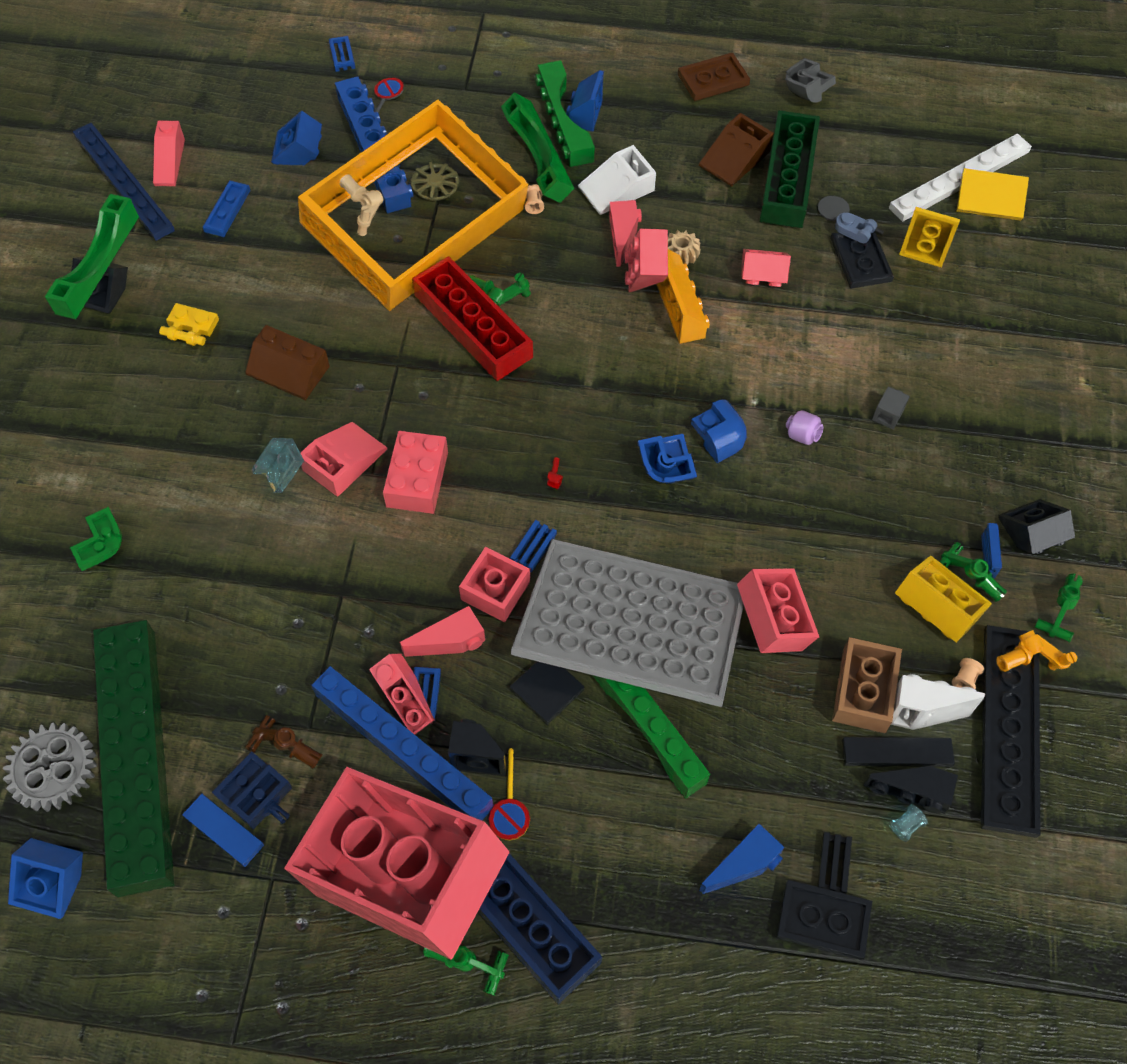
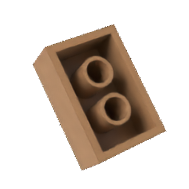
M849 637L842 653L832 718L833 722L886 733L893 721L902 649Z

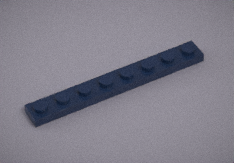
M92 123L73 131L76 140L119 195L131 199L138 213V219L155 241L175 231L172 223Z

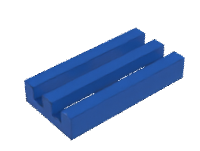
M343 36L329 39L335 71H340L339 68L347 70L349 66H351V69H355L349 37ZM341 42H345L349 56L348 61L345 60ZM334 43L338 44L342 62L337 61Z
M535 520L510 559L529 568L532 573L550 546L551 540L556 537L557 530L553 528L550 530L547 525L544 524L542 526L539 521ZM538 530V534L536 535V537L534 538V540L532 541V543L530 544L522 558L519 559V557L521 556V554L523 553V551L535 535L536 531ZM544 534L548 535L531 562L527 564V560Z
M988 523L987 528H985L984 533L981 535L983 560L987 562L989 566L988 571L992 573L991 576L995 579L1002 569L999 529L996 523Z
M414 667V674L418 683L420 674H424L422 692L426 702L430 674H434L430 711L436 721L441 669Z

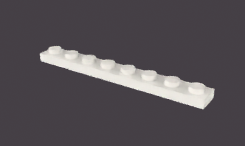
M1015 134L890 202L889 209L903 222L913 216L915 207L927 209L960 191L964 168L994 172L1029 153L1032 146L1019 134Z

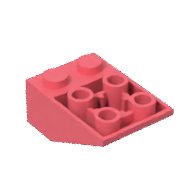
M640 229L637 235L633 236L632 243H629V248L625 250V263H628V271L625 273V285H629V292L663 282L668 276V230Z
M351 422L315 439L298 455L302 470L338 497L387 450V447Z

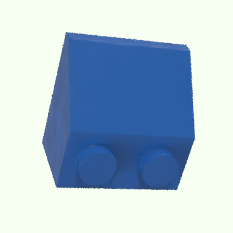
M601 70L578 84L577 90L572 93V106L568 105L566 115L575 124L587 131H594L602 105L604 71Z
M301 110L277 131L271 162L276 165H306L310 160H315L319 154L318 145L322 137V124Z
M30 838L11 856L8 904L61 919L81 878L83 852Z

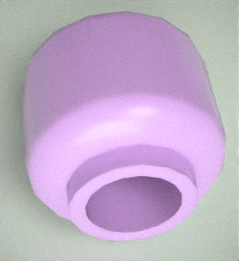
M803 410L798 411L794 416L791 415L786 423L789 438L805 445L817 442L823 433L824 426L821 424V419Z

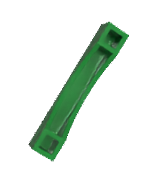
M562 61L538 64V74H535L537 87L540 86L542 101H546L547 115H551L553 130L556 129L557 142L562 144L563 158L568 160L570 167L593 163L595 146L590 133L575 124L566 115L561 105L562 96L566 91L567 77Z
M514 92L501 108L507 121L522 137L535 159L538 169L536 181L542 194L561 203L575 188L532 102Z
M114 194L108 196L99 211L96 232L85 257L73 271L55 279L48 290L45 298L56 315L77 319L139 218L130 198Z
M593 675L605 693L623 708L641 730L657 754L669 778L685 799L707 785L710 777L709 771L645 688Z

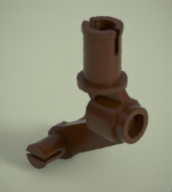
M268 715L265 716L259 727L254 728L252 731L253 736L245 746L249 751L253 743L256 742L251 749L255 753L262 741H273L277 749H289L291 751L289 758L293 756L311 767V769L315 768L323 755L302 743L303 739L301 738L297 743L294 731L290 728L271 729L276 722L274 718L265 726L270 719Z

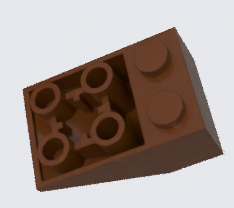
M739 113L726 125L700 161L699 166L732 187L771 151L774 133Z

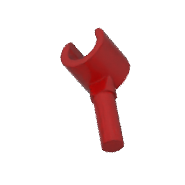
M555 457L553 460L552 470L548 473L547 481L548 486L559 489L563 479L562 475L557 474L560 461L558 457Z

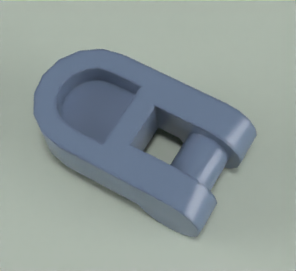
M851 213L840 214L835 223V229L840 234L860 243H867L871 237L870 233H873L877 228V223L873 219L865 220Z

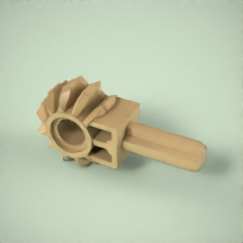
M677 230L675 234L669 233L668 249L679 254L683 264H694L696 258L700 255V242L696 238L695 233L688 234L687 230L681 233Z

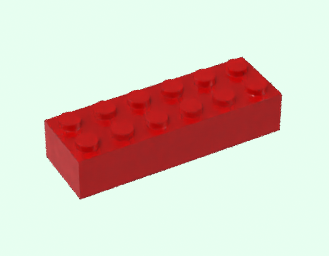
M449 256L412 278L414 294L417 299L496 381L533 358V341Z

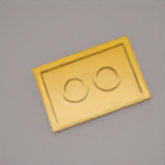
M964 168L961 177L957 212L1021 221L1024 217L1029 177Z

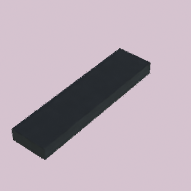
M844 737L842 739L845 766L953 767L955 764L951 738Z

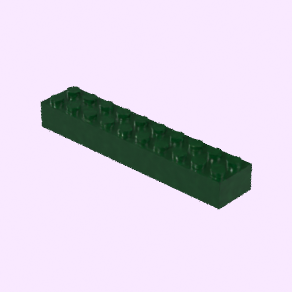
M147 620L93 630L107 890L117 898L174 886L155 632Z

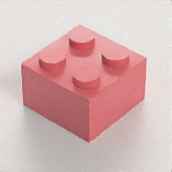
M485 547L459 586L461 600L506 622L530 584V569Z

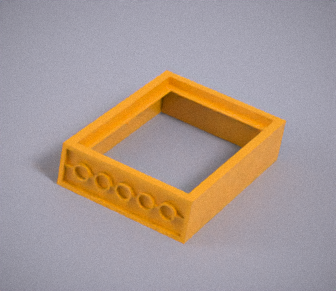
M436 100L298 196L300 223L388 311H391L414 293L413 277L448 256L454 262L523 211L528 184L522 176H519L511 168L509 163L503 161L496 154L493 148L488 147L478 134L473 133L463 120L457 118L447 105ZM436 138L501 200L396 279H393L328 214L351 198V195L339 184L343 176L349 174L360 186L367 187Z

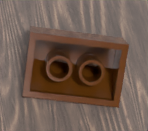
M265 325L253 341L245 373L252 378L306 401L330 365L325 349Z

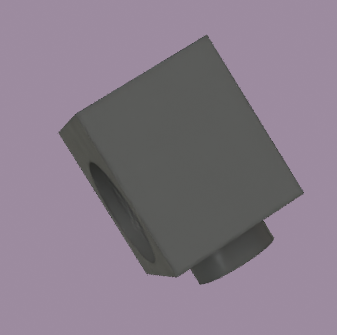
M887 387L872 420L894 430L910 396L900 390Z

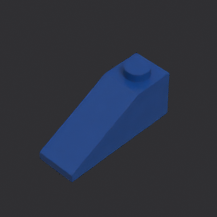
M758 824L707 877L699 890L705 894L762 875L768 868L773 871L783 860L780 855L785 847Z

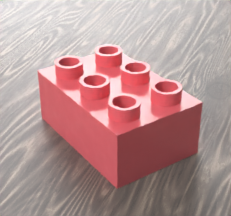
M346 767L284 869L315 896L452 960L504 864L509 851L484 821Z

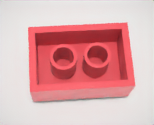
M398 431L383 490L387 508L434 514L448 455L446 437Z
M794 568L752 569L737 584L760 653L803 651L819 638Z

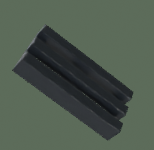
M829 832L823 833L817 887L844 894L847 893L852 837H841L839 834L830 835ZM829 842H834L829 885L825 884ZM840 844H844L839 887L836 886Z

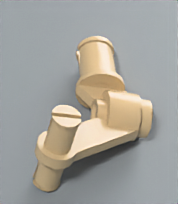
M348 174L342 177L339 184L351 195L353 202H361V214L357 218V233L360 236H365L372 218L380 204L383 203V196L378 190L367 191L364 186H360Z

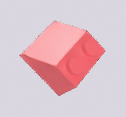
M743 249L741 278L745 279L747 284L759 285V281H767L769 286L781 287L782 283L788 282L791 256L786 252Z

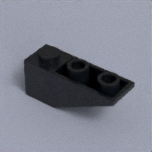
M933 766L872 773L865 781L864 786L871 788L870 790L876 794H888L897 797L902 803L917 804L923 806L928 812L940 814L945 813L952 804L958 775Z

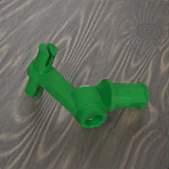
M517 273L515 275L516 282L503 291L495 287L491 280L485 281L474 275L469 276L499 307L520 293L524 297H529L531 294L529 290L530 284L524 278L523 273L522 275Z
M955 542L948 551L943 552L941 555L942 559L939 561L946 568L949 565L965 568L964 571L967 577L975 579V586L977 588L981 587L994 602L1004 597L1002 593H1007V590L991 576L992 573L988 571L989 566L986 561L982 559L972 560L958 555L964 549L963 546H960V543Z
M1074 573L1067 575L1064 586L1059 589L1057 603L1061 609L1054 624L1038 618L1034 627L1049 633V637L1054 638L1056 636L1069 643L1074 632L1059 626L1066 611L1074 609L1080 599V587L1083 579L1078 575L1076 581H1074L1076 575Z
M459 946L452 960L424 947L425 957L444 962L449 968L454 966L461 971L467 972L475 967L488 973L489 977L483 992L495 996L499 981L504 979L505 976L503 970L509 957L508 954L497 951L495 961L491 967L476 960L475 953L465 946Z

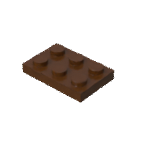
M733 52L678 68V76L694 101L745 87L750 83L749 76Z

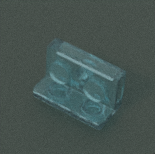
M272 438L253 466L252 472L253 474H265L274 493H282L304 462V459L293 439Z

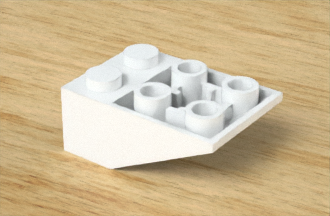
M632 145L613 154L578 185V188L599 215H602L609 211L610 202L635 200L655 191L656 172L636 147Z
M903 675L897 684L891 725L915 730L969 717L983 700L985 693L977 692L971 687L959 688L950 686L944 681L933 682L924 680L918 675Z

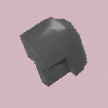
M807 58L802 59L786 71L785 80L788 89L796 96L817 103L822 101L821 93L836 84L835 76L820 71V63Z

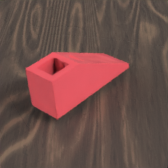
M389 654L369 669L407 729L414 735L435 721L417 678L402 654Z

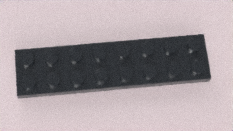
M987 625L984 628L983 693H985V697L983 698L981 829L1037 838L1041 835L1039 653L1033 655L1030 664H1021L1009 671L1003 672L998 667L997 657L1015 650V647L1020 642L1018 636L1029 631Z

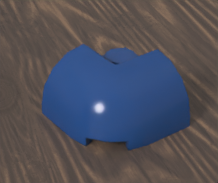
M719 400L712 403L711 409L692 418L691 425L704 440L705 449L716 463L734 455L743 448L747 439V429L742 417L727 400Z
M684 434L664 438L657 436L638 440L643 466L652 479L659 483L671 484L697 478L691 454L688 453Z

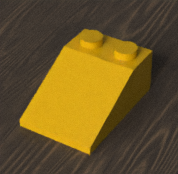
M915 207L899 255L942 268L960 219Z

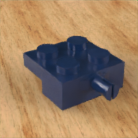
M252 751L212 792L215 797L253 830L270 814L279 820L281 824L286 822L282 816L287 820L290 816L279 804L292 789V786L288 780L273 767L262 761Z

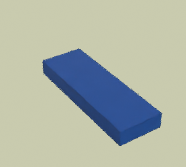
M229 180L203 225L205 233L225 237L251 191L249 185Z
M203 794L182 814L185 819L244 867L249 864L264 846L259 839Z

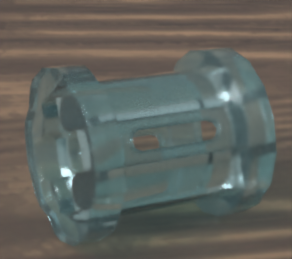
M909 805L906 808L907 812L897 820L893 819L890 823L893 832L905 842L911 838V834L919 827H925L928 824L925 815L914 805Z

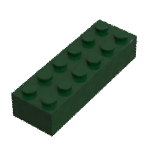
M778 110L759 222L803 228L820 116Z

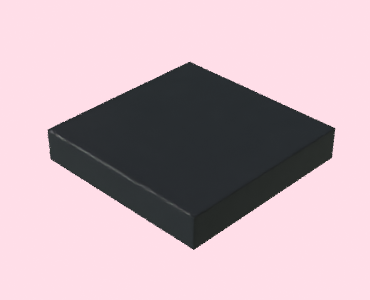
M538 661L510 686V690L546 725L576 699L585 688L565 668Z

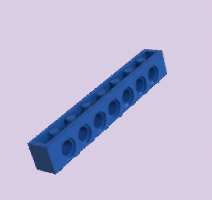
M359 77L335 82L339 103L362 153L385 137L387 133L385 127L380 126L381 121L378 112L373 111L375 110L372 98L367 97L369 95L366 85L361 84ZM400 163L374 181L376 189L383 196V205L387 214L412 207L410 198L413 197V191L410 184L406 185L405 183L407 179L404 170L399 169Z

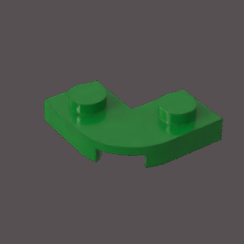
M109 507L85 517L94 537L70 547L81 571L111 558L121 546L122 533Z

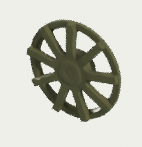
M429 162L428 165L415 170L411 179L413 191L419 197L430 201L446 199L455 193L459 186V177L457 171L449 167L448 164H432V162ZM434 168H441L438 173L434 171ZM430 169L431 174H428L424 171ZM445 170L450 172L449 174L442 176ZM420 174V175L424 176L426 179H416V178H417L418 175ZM454 177L455 183L446 181L445 179ZM426 183L419 189H416L415 184ZM444 185L453 187V190L448 193L444 189ZM427 188L431 191L430 197L421 193ZM441 191L444 196L434 197V193Z

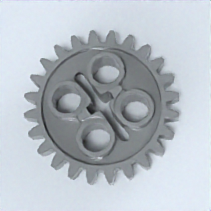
M51 723L49 730H47L43 725H40L39 733L37 734L30 729V738L19 737L22 743L20 747L11 746L16 752L15 755L6 756V759L11 762V765L3 767V770L9 774L3 778L7 784H10L6 790L13 794L12 798L17 802L21 801L20 804L25 808L31 805L34 811H38L42 806L46 812H49L53 804L60 810L62 801L65 800L71 805L72 795L81 797L79 789L81 787H90L85 780L86 778L95 777L89 769L97 767V764L91 760L97 754L91 749L93 744L87 740L88 737L83 732L79 733L78 729L74 726L69 729L63 723L58 728L55 723ZM66 746L64 752L57 754L61 747ZM35 755H39L36 761L30 763ZM71 770L70 775L62 779L63 774ZM43 779L42 784L39 787L34 788L35 784L39 780Z

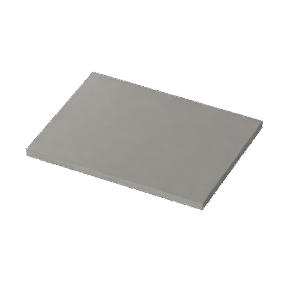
M552 539L513 643L511 655L722 707L744 604L737 587L738 583Z

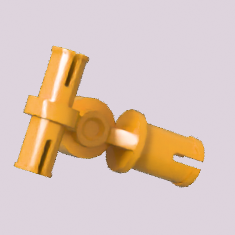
M1032 630L1018 636L1020 642L1015 647V650L1000 655L996 659L998 667L1003 672H1006L1021 664H1030L1033 655L1040 652L1049 660L1048 667L1051 670H1057L1058 668H1068L1071 663L1077 661V655L1074 652L1062 653Z

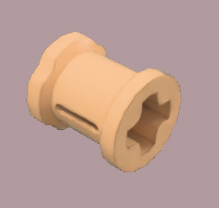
M529 185L527 189L525 210L530 214L541 213L544 209V203L541 199L543 194L539 185Z
M963 658L960 662L961 669L958 675L953 678L952 685L959 688L971 687L976 689L975 682L978 675L983 673L984 667L974 659Z

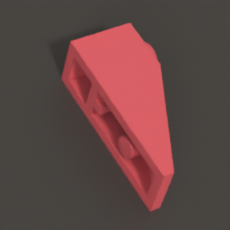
M179 121L157 122L154 136V186H176L185 142Z
M636 200L610 202L609 220L616 267L622 265L625 258V250L629 248V243H632L633 236L637 233L638 222L642 220L641 209H637Z
M468 606L401 641L400 645L405 657L464 653L467 650L472 651L479 648L485 641V633L473 611Z

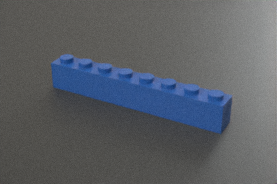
M331 666L312 684L314 693L319 700L451 809L481 821L492 810L493 800L491 796Z

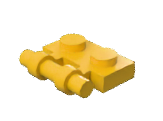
M176 303L166 319L170 327L161 326L159 333L160 335L167 336L170 340L176 341L179 339L186 341V344L192 346L196 344L203 346L206 338L201 335L210 337L219 321V317L216 313Z

